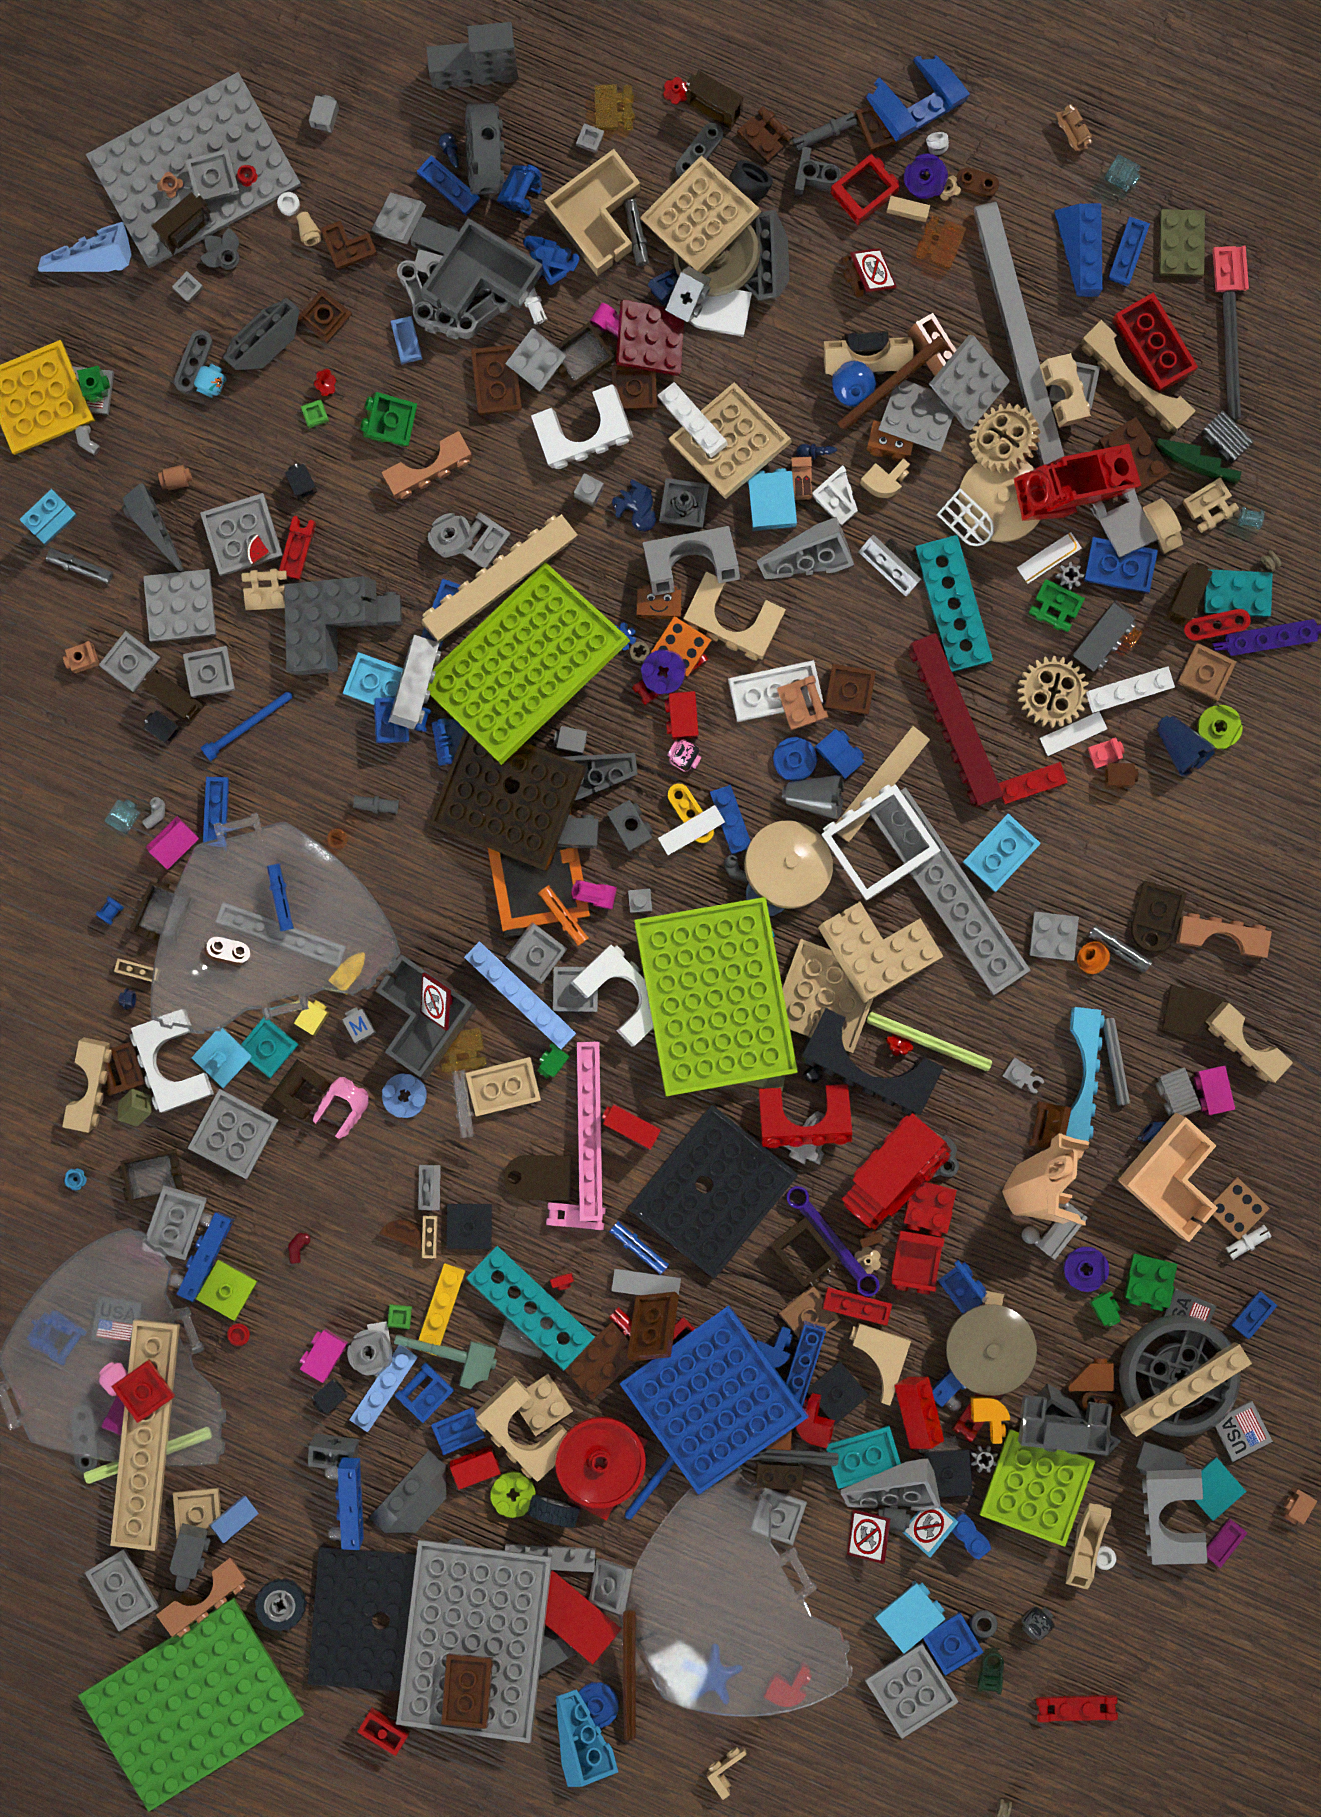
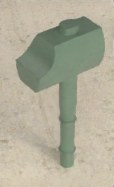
M396 1335L394 1344L405 1346L406 1348L409 1347L463 1362L464 1366L459 1386L471 1389L479 1381L488 1380L490 1370L495 1369L497 1362L496 1359H493L496 1351L494 1346L471 1340L467 1352Z

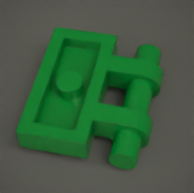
M1045 579L1035 599L1042 603V606L1039 609L1032 605L1029 614L1035 616L1036 620L1041 622L1044 620L1054 625L1053 628L1057 630L1062 629L1069 632L1072 624L1064 620L1066 616L1073 619L1076 618L1085 598ZM1049 607L1060 612L1058 618L1047 613Z

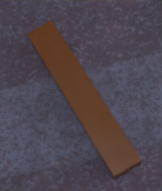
M940 336L934 339L837 424L841 429L848 430L946 345V342Z

